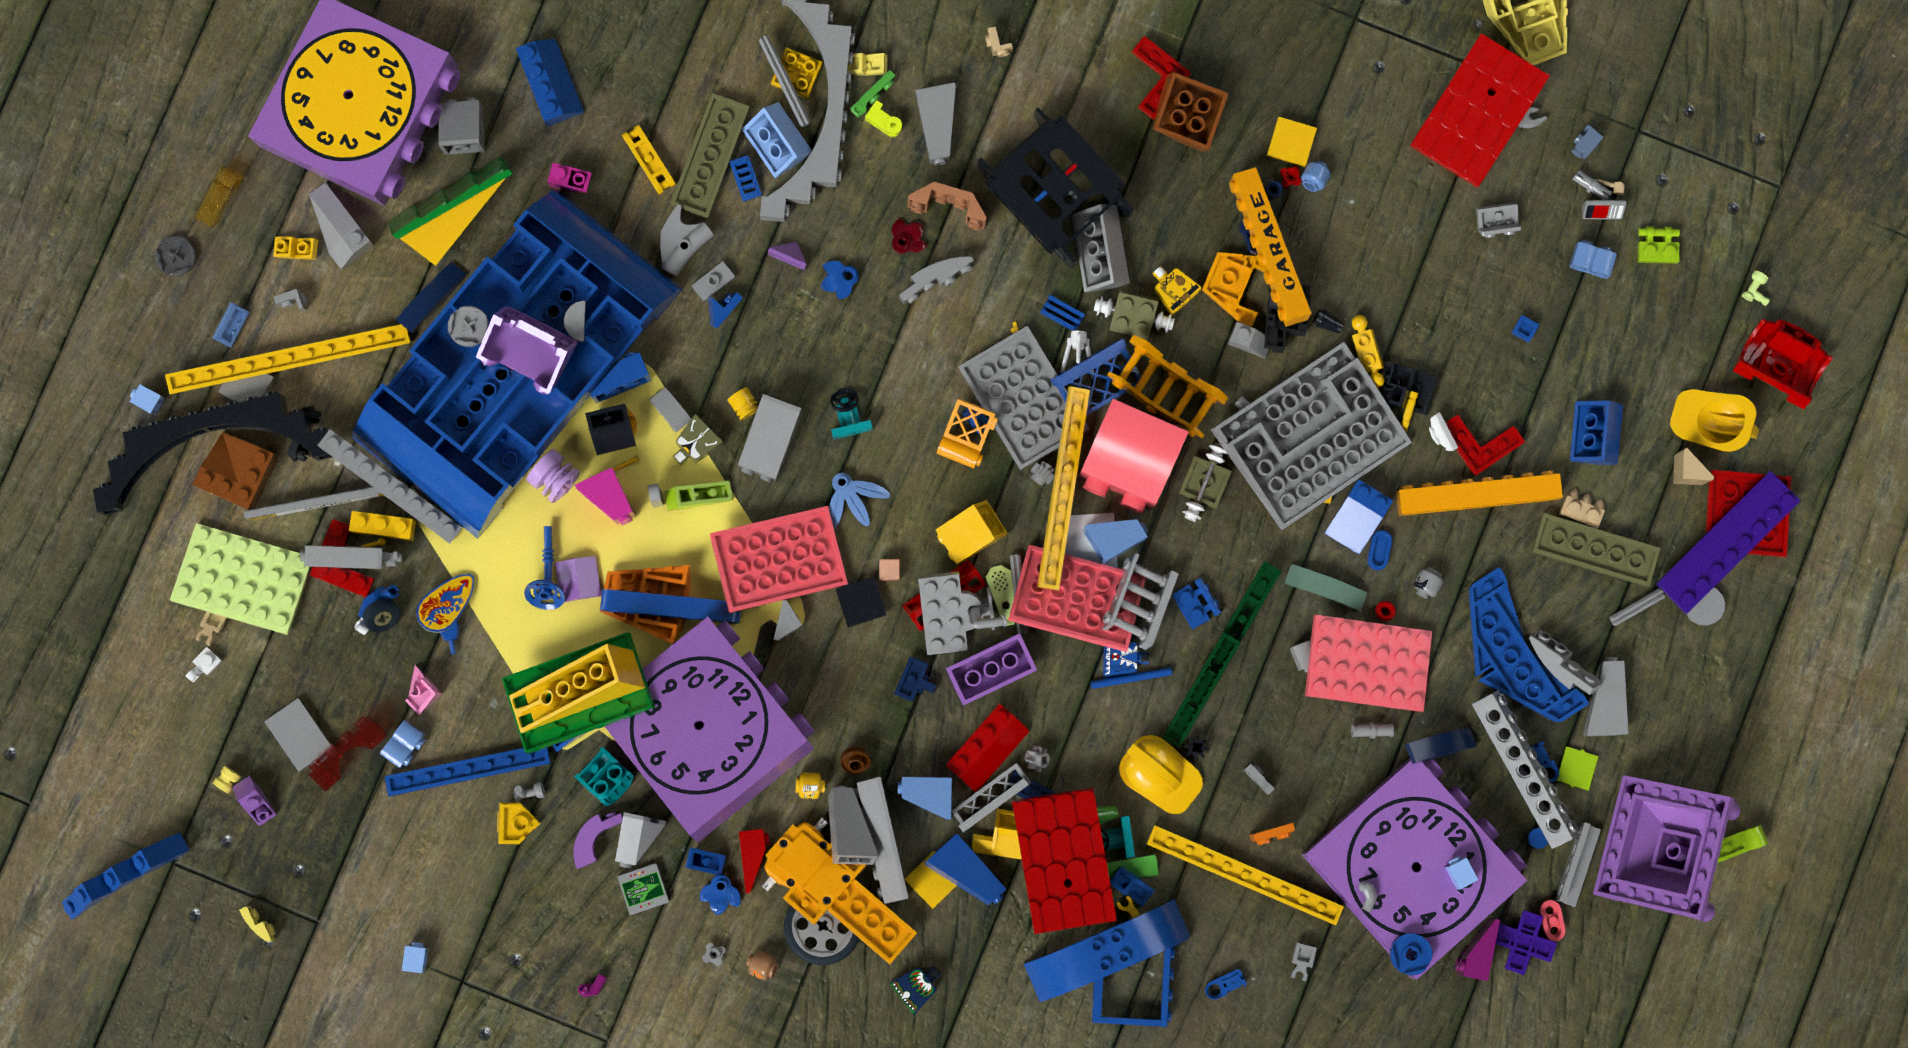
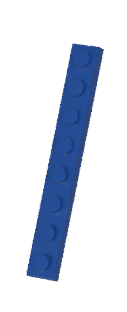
M548 747L532 753H525L524 748L388 775L385 776L388 796L390 797L551 764Z

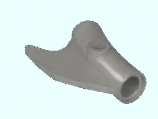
M679 204L665 222L660 236L661 268L675 277L678 276L695 252L714 237L705 222L694 225L683 224L680 220L681 205ZM687 244L688 248L682 249L681 245Z

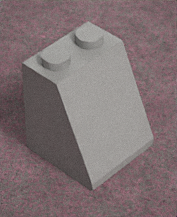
M466 98L460 102L448 99L444 103H439L442 106V113L439 117L438 142L443 153L450 155L485 152L481 102L476 98Z

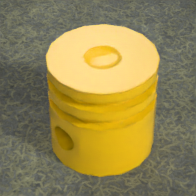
M748 387L739 390L727 400L733 410L737 412V416H740V421L752 416L759 407Z

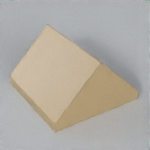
M1688 448L1674 455L1673 484L1703 485L1715 478Z

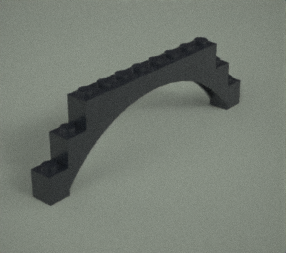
M277 391L267 392L265 396L259 398L257 396L248 397L245 399L246 401L239 403L238 401L228 402L226 406L220 408L218 406L209 407L206 409L207 411L200 413L199 411L189 412L187 416L181 418L179 416L170 417L165 422H150L148 426L142 428L141 426L131 427L129 431L122 432L127 456L125 454L114 456V459L108 461L112 484L103 483L99 485V488L93 489L97 513L106 516L124 511L123 504L144 472L163 454L193 437L211 431L230 428L260 429L294 440L312 453V458L321 461L333 458L317 446L328 432V429L318 428L313 430L314 433H312L309 415L300 409L292 410L288 414L285 396L279 392L277 393Z

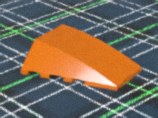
M690 565L607 571L604 589L689 597L691 591ZM600 610V612L672 645L677 641L685 619Z

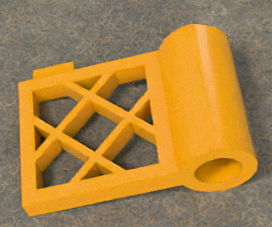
M958 398L936 454L973 469L975 465L980 466L984 456L980 454L989 430H994L998 420L995 417L996 413ZM959 406L968 407L971 415L961 418L958 413ZM981 413L990 416L988 423L982 426L979 425L976 416ZM973 418L977 428L966 431L962 421ZM957 423H960L964 432L960 435L950 433L951 427ZM979 431L981 436L980 443L972 442L968 434Z

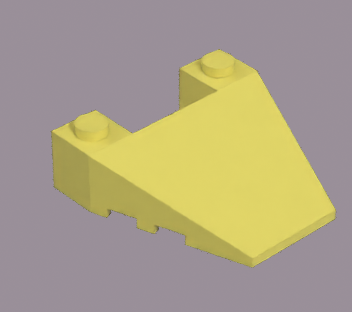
M1483 0L1487 16L1523 60L1536 65L1567 53V0H1527L1511 6L1510 0Z

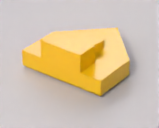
M499 802V812H497L498 844H520L533 829L541 824L520 802Z

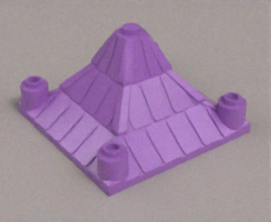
M1623 775L1593 895L1694 918L1702 922L1710 921L1715 915V908L1712 903L1708 902L1709 892L1711 891L1713 876L1726 831V824L1728 820H1734L1739 816L1740 805L1732 797Z

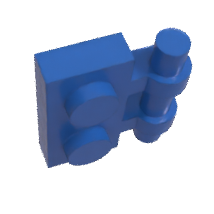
M1202 577L1195 581L1198 586L1197 590L1193 591L1189 584L1172 594L1174 601L1192 630L1210 620L1206 613L1209 610H1212L1215 616L1222 613L1218 606L1220 605L1219 602L1213 598L1209 591V585L1205 584ZM1201 594L1208 603L1204 607L1197 598Z

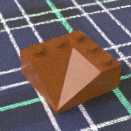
M1175 72L1167 74L1160 95L1153 130L1188 147L1202 152L1208 151L1229 93Z
M222 432L201 465L192 485L247 510L255 509L278 456Z

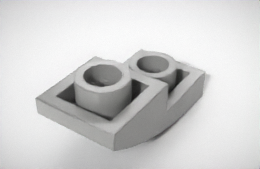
M666 387L649 399L674 432H678L690 422L691 418Z

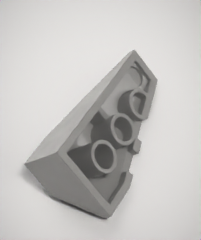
M326 182L309 194L328 252L341 270L374 246Z

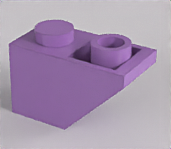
M250 776L232 787L237 801L259 826L276 816V812L261 788Z

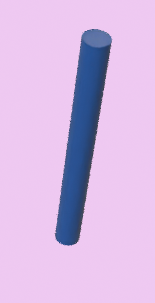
M1171 667L1094 680L1090 681L1091 688L1096 689L1170 676L1172 671Z

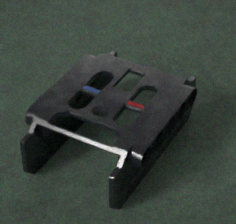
M1037 107L1034 111V118L1040 127L994 168H991L982 158L978 160L977 167L987 179L985 181L987 187L1042 247L1051 255L1055 252L1067 266L1073 269L1077 261L1066 249V246L1112 205H1117L1118 211L1128 219L1132 216L1133 209L1121 195V192L1126 188L1125 183L1061 115L1053 121ZM1034 149L1053 168L1042 179L1023 160ZM1052 150H1062L1073 163L1062 171L1050 157ZM1080 169L1090 180L1092 186L1088 191H1081L1069 177ZM1026 175L1031 176L1043 188L1034 198L1020 183L1021 178ZM1092 194H1103L1110 203L1069 238L1063 231V220ZM1068 195H1071L1073 197V200L1071 202H1068L1066 200V197ZM1048 196L1061 208L1062 213L1058 218L1050 217L1039 205Z

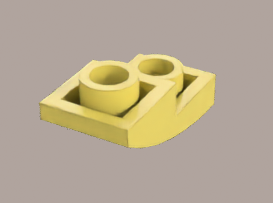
M246 906L240 909L246 923L259 937L267 942L275 940L273 936L276 935L274 927L271 923L268 924L267 921L258 923L260 917L255 908L252 909L251 906Z

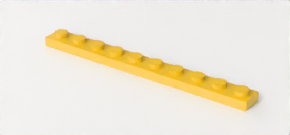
M1072 386L1068 387L1037 586L1056 591L1060 587L1090 390Z
M1155 825L1146 843L1151 847L1333 925H1337L1344 908L1342 905Z

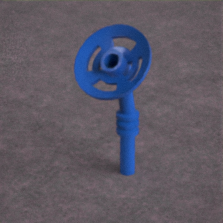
M544 526V549L542 550L544 553L542 554V557H544L542 559L544 562V579L530 582L525 588L524 595L531 605L539 609L553 610L563 605L565 593L559 585L552 582V562L554 561L552 558L554 557V554H552L554 552L552 549V526ZM530 589H533L535 597L532 596ZM553 599L554 602L546 603L541 602V600Z

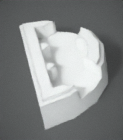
M1437 413L1430 419V434L1437 445L1441 444L1447 451H1454L1458 446L1441 413Z

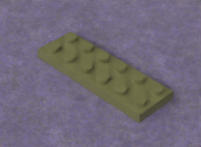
M714 93L711 94L670 203L671 206L676 207L679 204L682 210L709 219L750 106Z
M1543 513L1531 552L1650 587L1661 548Z

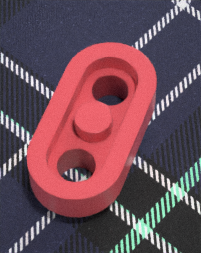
M1546 900L1539 907V914L1543 916V932L1547 939L1559 941L1565 935L1561 907L1556 901ZM1549 906L1553 910L1551 914L1546 912V908ZM1552 927H1555L1557 929V932L1554 935L1550 932V929Z

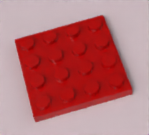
M1709 470L1715 478L1708 482L1705 534L1766 474ZM1775 475L1791 491V477ZM1789 513L1748 553L1749 555L1787 557Z

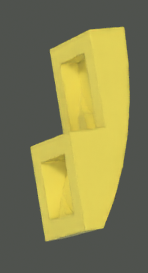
M885 53L853 54L852 65L848 64V72H851V75L862 76L885 75L887 73L888 55Z

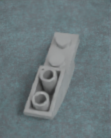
M951 258L925 267L911 276L913 285L899 295V299L904 305L907 302L911 304L919 298L918 294L922 291L928 292L935 286L934 282L936 281L940 287L951 285L956 281L955 277L960 273L964 275L973 268L971 266L974 261L973 258Z
M1542 630L1530 636V642L1540 660L1567 688L1571 689L1574 686H1578L1589 695L1600 688L1602 682L1594 674L1588 673L1577 662L1570 660L1573 653L1564 644L1558 643L1551 638L1550 634Z

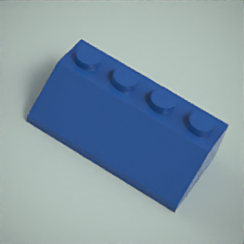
M555 39L533 41L516 48L547 127L584 113Z

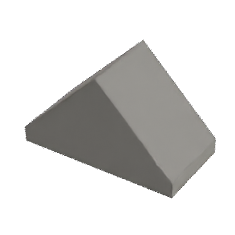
M786 600L782 602L774 635V641L777 642L803 627Z

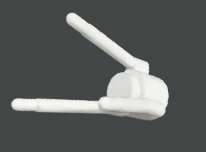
M1072 331L1071 338H1067V347L1060 373L1065 370L1071 346L1073 349H1076L1077 364L1080 363L1081 350L1084 349V346L1087 358L1091 356L1090 339L1087 338V332Z

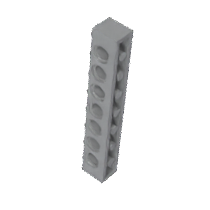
M1497 690L1473 703L1472 706L1551 848L1553 849L1575 838L1578 835L1577 825L1573 820H1570L1565 804L1559 800L1555 786L1549 782L1545 768L1539 764L1537 754L1529 746L1525 732L1519 728L1515 714L1509 710L1505 696ZM1494 710L1500 713V718L1494 716ZM1503 728H1507L1510 731V736L1504 734ZM1513 746L1520 749V754L1514 752ZM1523 764L1530 767V772L1524 770ZM1533 782L1540 785V790L1534 788ZM1543 800L1550 803V809L1544 806ZM1553 819L1559 820L1561 826H1556Z

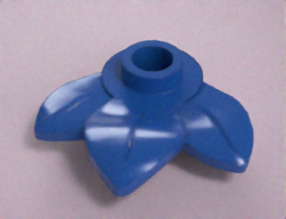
M829 261L823 264V268L828 275L822 281L820 288L827 292L836 291L839 300L848 297L852 291V285L858 281L859 275L856 268L844 266L839 261ZM847 273L852 274V278L849 280L845 278Z
M722 874L716 875L712 879L711 884L705 885L700 892V901H710L711 910L716 915L722 914L728 904L738 907L741 902L739 890L731 885V881L726 875ZM722 882L725 887L719 888L717 884Z

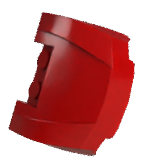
M1762 319L1747 340L1733 371L1748 380L1756 376L1780 391L1787 393L1786 401L1804 410L1811 402L1813 389L1826 367L1832 361V356L1828 355L1820 347V340L1803 328L1781 319L1776 322Z

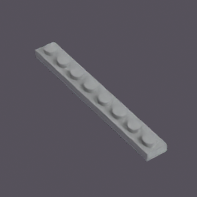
M329 429L317 446L449 544L462 529L461 526Z

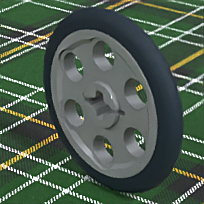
M791 905L786 912L784 933L787 943L799 958L808 963L816 965L837 963L846 958L859 942V938L850 930L846 934L839 933L837 927L841 922L828 911L819 921L822 923L824 920L827 921L826 926L833 933L824 929L819 931V925L817 923L813 925L809 921L808 927L805 930H800L797 928L796 923L798 919L805 917ZM808 937L816 939L817 945L815 948L809 949L805 946V940ZM829 939H834L837 942V948L833 951H829L825 947V943Z

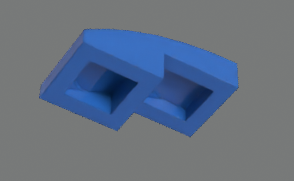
M1122 866L1110 880L1112 886L1124 895L1129 896L1141 907L1144 906L1155 891L1150 885Z

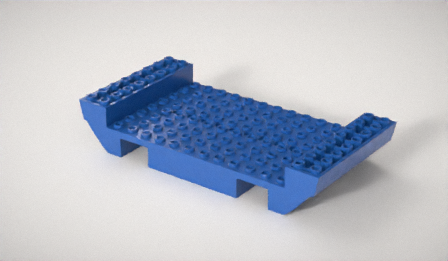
M551 190L550 193L543 196L523 212L514 223L516 231L492 260L489 257L484 259L409 350L412 356L387 386L382 383L369 398L355 428L352 430V438L477 539L504 508L501 505L590 397L591 392L608 375L654 318L658 320L683 290L558 190ZM563 292H571L572 299L567 302L561 299ZM586 301L584 342L576 341L577 345L550 394L538 392L533 384L535 380L501 363L492 366L483 364L480 359L476 358L481 344L474 347L458 345L448 332L450 315L462 306L479 308L486 315L489 324L493 314L503 307H511L571 337L565 329V313L576 302ZM557 307L559 309L558 316L550 317L548 315L549 309ZM502 369L506 370L508 373L506 379H497V372ZM488 385L494 386L495 389L491 396H486L483 392L484 388ZM474 401H479L482 404L481 409L477 412L472 411L470 408ZM460 417L468 418L469 422L466 427L458 426V419Z

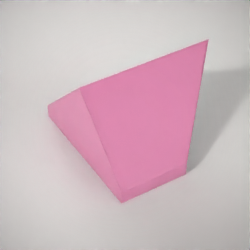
M415 665L409 695L405 701L420 715L443 693Z

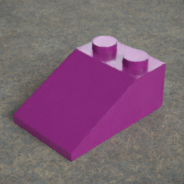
M1489 918L1461 953L1460 958L1456 959L1455 970H1457V975L1488 981L1500 920Z

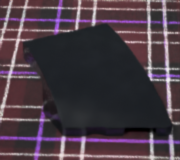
M1382 360L1384 368L1380 369V373L1384 376L1385 380L1382 386V396L1386 403L1405 409L1410 392L1413 391L1418 393L1413 412L1428 416L1440 377Z

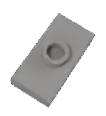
M722 261L691 287L702 301L706 302L708 297H712L736 277Z

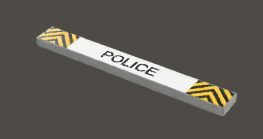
M400 481L409 488L408 483ZM374 487L246 510L244 517L248 521L385 495Z

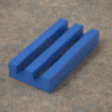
M1049 295L1040 311V314L1071 331L1077 330L1085 316L1084 313ZM1051 302L1055 303L1056 305H1058V306L1064 308L1065 310H1067V311L1073 313L1074 315L1078 316L1079 318L1076 319L1075 317H1073V316H1071V315L1065 313L1064 311H1062V310L1056 308L1055 306L1051 305L1050 303H1051ZM1047 308L1074 322L1075 325L1073 326L1047 312Z

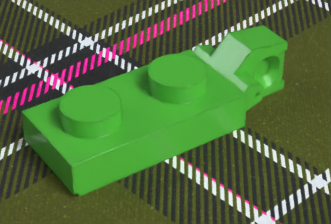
M891 70L888 71L850 108V111L857 118L865 114L866 105L869 102L874 104L880 98L879 93L883 89L887 91L895 83L893 81L895 74Z

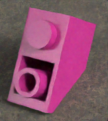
M552 163L547 182L552 188L568 192L587 193L592 173Z

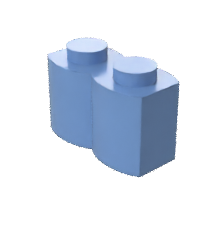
M1587 240L1576 243L1569 267L1608 279L1611 276L1617 256L1616 253L1612 252L1613 249L1606 246L1597 248L1593 246L1594 243Z
M404 720L380 754L399 768L407 767L414 758L412 754L415 749L420 750L426 742L424 739L426 734Z

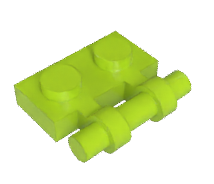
M1653 226L1639 228L1638 236H1645V242H1638V263L1678 264L1679 242H1671V237H1679L1680 230L1672 229V227L1659 229ZM1663 236V242H1653V237Z

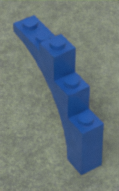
M179 832L143 848L131 858L111 866L103 874L81 883L73 890L69 897L62 901L65 912L73 920L121 888L182 857L189 851L182 835Z

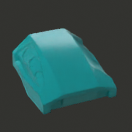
M601 747L599 749L600 752L579 775L576 774L574 777L601 803L608 806L616 802L631 786L634 775L605 748Z

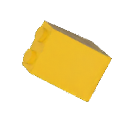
M987 500L973 504L936 529L938 540L946 546L950 559L956 564L966 561L1008 535Z

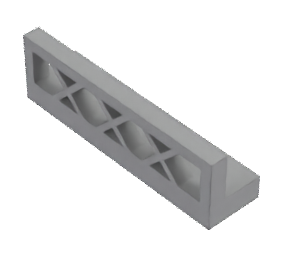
M1018 763L1014 764L951 810L960 823L959 828L962 832L966 831L1028 786L1031 781ZM1016 769L1022 780L1018 783L1008 782L1009 773ZM996 783L1005 784L1003 794H992L993 785ZM979 795L988 796V802L985 807L975 806ZM973 800V805H968ZM963 807L972 808L971 817L966 821L958 812Z
M1585 822L1579 824L1578 835L1574 839L1555 897V901L1572 907H1576L1601 829L1590 826L1591 824Z

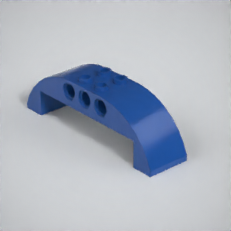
M1173 899L1139 916L1048 955L1024 963V966L1039 1002H1042L1150 958L1189 939L1191 936L1176 901Z

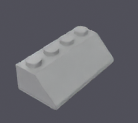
M1100 204L1071 214L1074 233L1078 232L1107 204ZM1112 205L1075 238L1084 292L1113 289L1130 283L1117 205Z

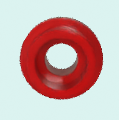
M1382 601L1375 608V614L1381 621L1391 620L1396 613L1395 606L1389 601ZM1382 608L1388 609L1387 615L1382 614Z

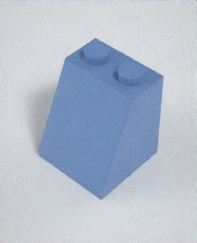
M1137 519L1088 524L1083 529L1085 536L1104 565L1141 544L1148 537V530L1143 522L1139 523Z
M902 777V781H898V794H902V799L941 818L951 820L952 778Z

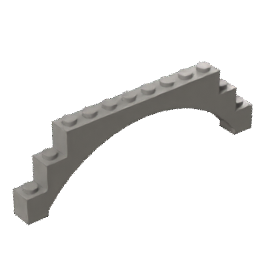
M782 0V6H788L801 19L817 43L827 73L828 105L819 139L803 166L781 188L767 197L762 196L761 220L785 222V216L789 217L790 205L787 203L811 205V199H815L816 187H812L813 185L837 187V182H841L842 170H838L839 162H843L844 150H840L841 142L845 143L846 131L842 130L843 123H847L848 111H844L845 103H849V91H846V86L851 83V72H848V64L852 65L853 53L850 52V45L855 43V33H852L851 26L829 24L833 22V11H830V5L807 3L811 0Z

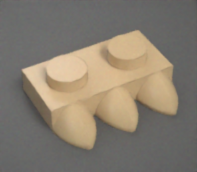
M1574 488L1567 493L1559 515L1598 529L1605 512L1604 502L1601 498L1591 505L1589 493L1578 500V491Z

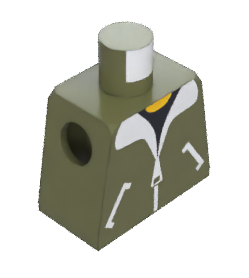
M695 414L676 439V444L681 449L673 457L681 465L689 457L695 463H698L723 445V441Z

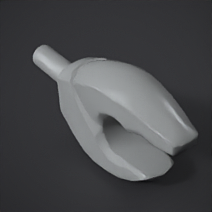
M1530 107L1517 127H1536L1545 122L1547 116L1534 120L1531 119L1529 115L1537 112L1539 109Z

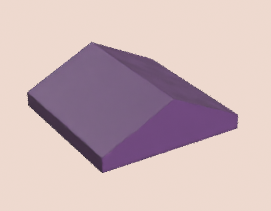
M596 556L555 562L558 585L565 593L564 602L601 597Z

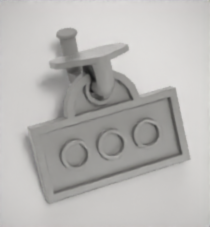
M959 571L918 576L927 655L967 651L966 631L974 628H991L995 630V627L1007 626L1005 615L994 618L990 587L987 588V597L979 598L970 591H961ZM990 615L989 619H982L983 616Z

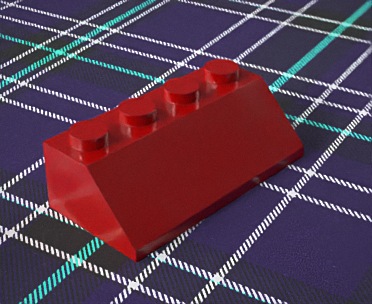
M999 703L946 764V767L974 792H977L1030 731Z

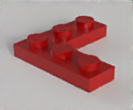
M1144 36L1132 50V54L1162 78L1144 98L1138 108L1154 120L1167 74L1175 72L1189 77L1191 72Z
M1459 415L1446 422L1458 446L1456 451L1474 476L1525 443L1515 426H1512L1483 447H1480Z
M332 519L322 545L345 546L351 533L349 531L350 525ZM312 567L310 576L363 597L369 595L375 581L371 577L348 568Z

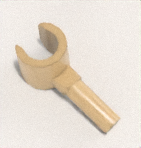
M1598 179V183L1613 188L1614 195L1624 194L1625 186L1622 182L1613 183Z

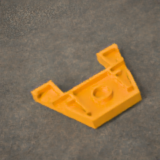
M1217 252L1202 291L1239 323L1252 327L1258 313L1240 306L1239 302L1252 270L1257 269L1265 273L1263 266L1258 264L1257 256Z

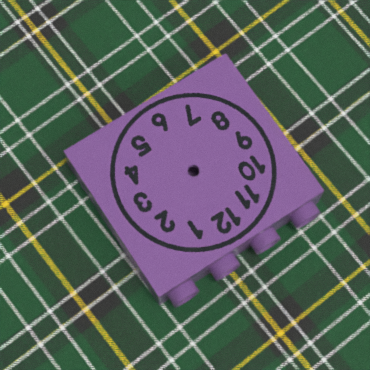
M706 617L643 668L655 708L605 726L683 828L697 842H700L810 753L814 748L807 738L815 732L800 712L792 719L784 712L781 707L790 700L775 681L767 688L759 681L757 676L765 669L751 651H748L742 657L735 651L732 645L739 641L740 638L727 621L724 620L716 627L709 617Z
M1408 758L1301 855L1389 954L1392 942L1400 935L1406 933H1415L1429 942L1432 948V960L1429 966L1418 975H1408L1411 979L1417 980L1527 881L1520 873L1527 866L1511 848L1503 853L1495 845L1493 840L1499 834L1485 818L1481 817L1477 822L1471 818L1465 811L1471 805V802L1460 789L1454 786L1451 790L1447 791L1439 782L1438 778L1444 772L1433 759L1412 764L1411 759ZM1457 856L1468 859L1478 878L1477 881L1460 890L1456 889L1445 869L1446 866L1450 865L1448 861ZM1362 881L1371 882L1377 893V899L1372 912L1362 909L1366 899L1364 892L1359 890V884ZM1409 948L1405 955L1410 960H1413L1414 955H1417V953Z

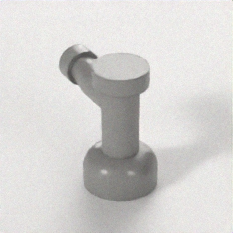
M541 781L535 783L534 788L524 790L521 786H516L513 792L516 802H521L522 799L532 796L537 798H544L546 796Z

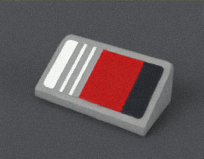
M1586 200L1582 204V218L1620 220L1624 215L1626 201Z

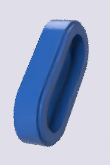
M1385 530L1375 532L1370 542L1367 563L1371 569L1376 571L1384 569L1389 560L1392 537Z

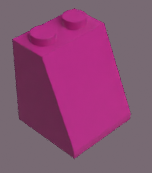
M609 468L575 484L576 489L617 525H626L632 522V518L636 516L613 468Z

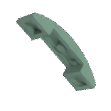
M1293 564L1290 565L1284 584L1309 591L1361 612L1367 592L1347 583Z

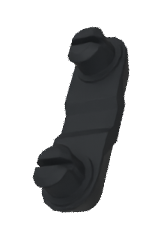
M314 406L303 407L302 411L309 415L310 422L312 421L316 424L320 422L321 419L318 417H322L321 411L315 410ZM291 440L287 455L294 462L297 460L305 462L307 460L305 455L309 456L308 449H303L301 444Z

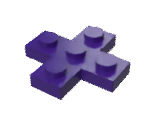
M1523 909L1517 929L1499 923L1495 944L1510 949L1504 969L1525 975L1530 956L1551 963L1557 942L1537 936L1543 920L1542 915Z

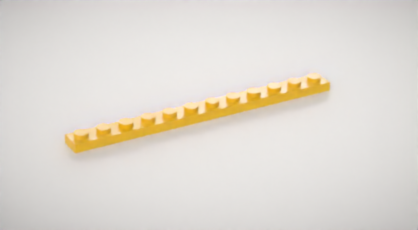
M400 324L165 374L169 394H175L410 344L411 341L408 330Z

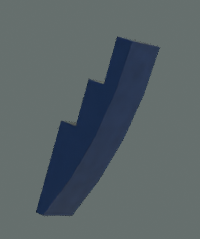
M452 262L449 263L397 317L396 321L413 333L424 319L427 320L435 309L446 301L467 274Z
M1470 727L1434 735L1405 745L1412 764L1446 757L1477 747Z

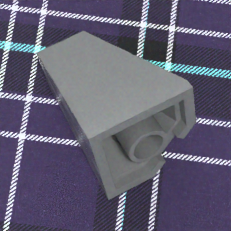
M624 812L615 861L620 862L619 866L631 869L632 865H638L665 829L668 821Z

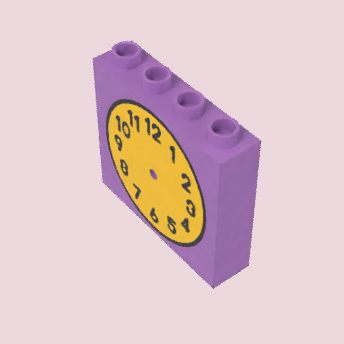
M319 0L248 137L259 147L386 206L389 198L396 199L403 190L405 178L401 175L407 163H415L419 159L424 146L420 138L426 127L433 128L439 121L442 113V106L439 105V102L445 90L452 92L456 88L461 75L460 70L457 69L459 65L448 52L336 0Z

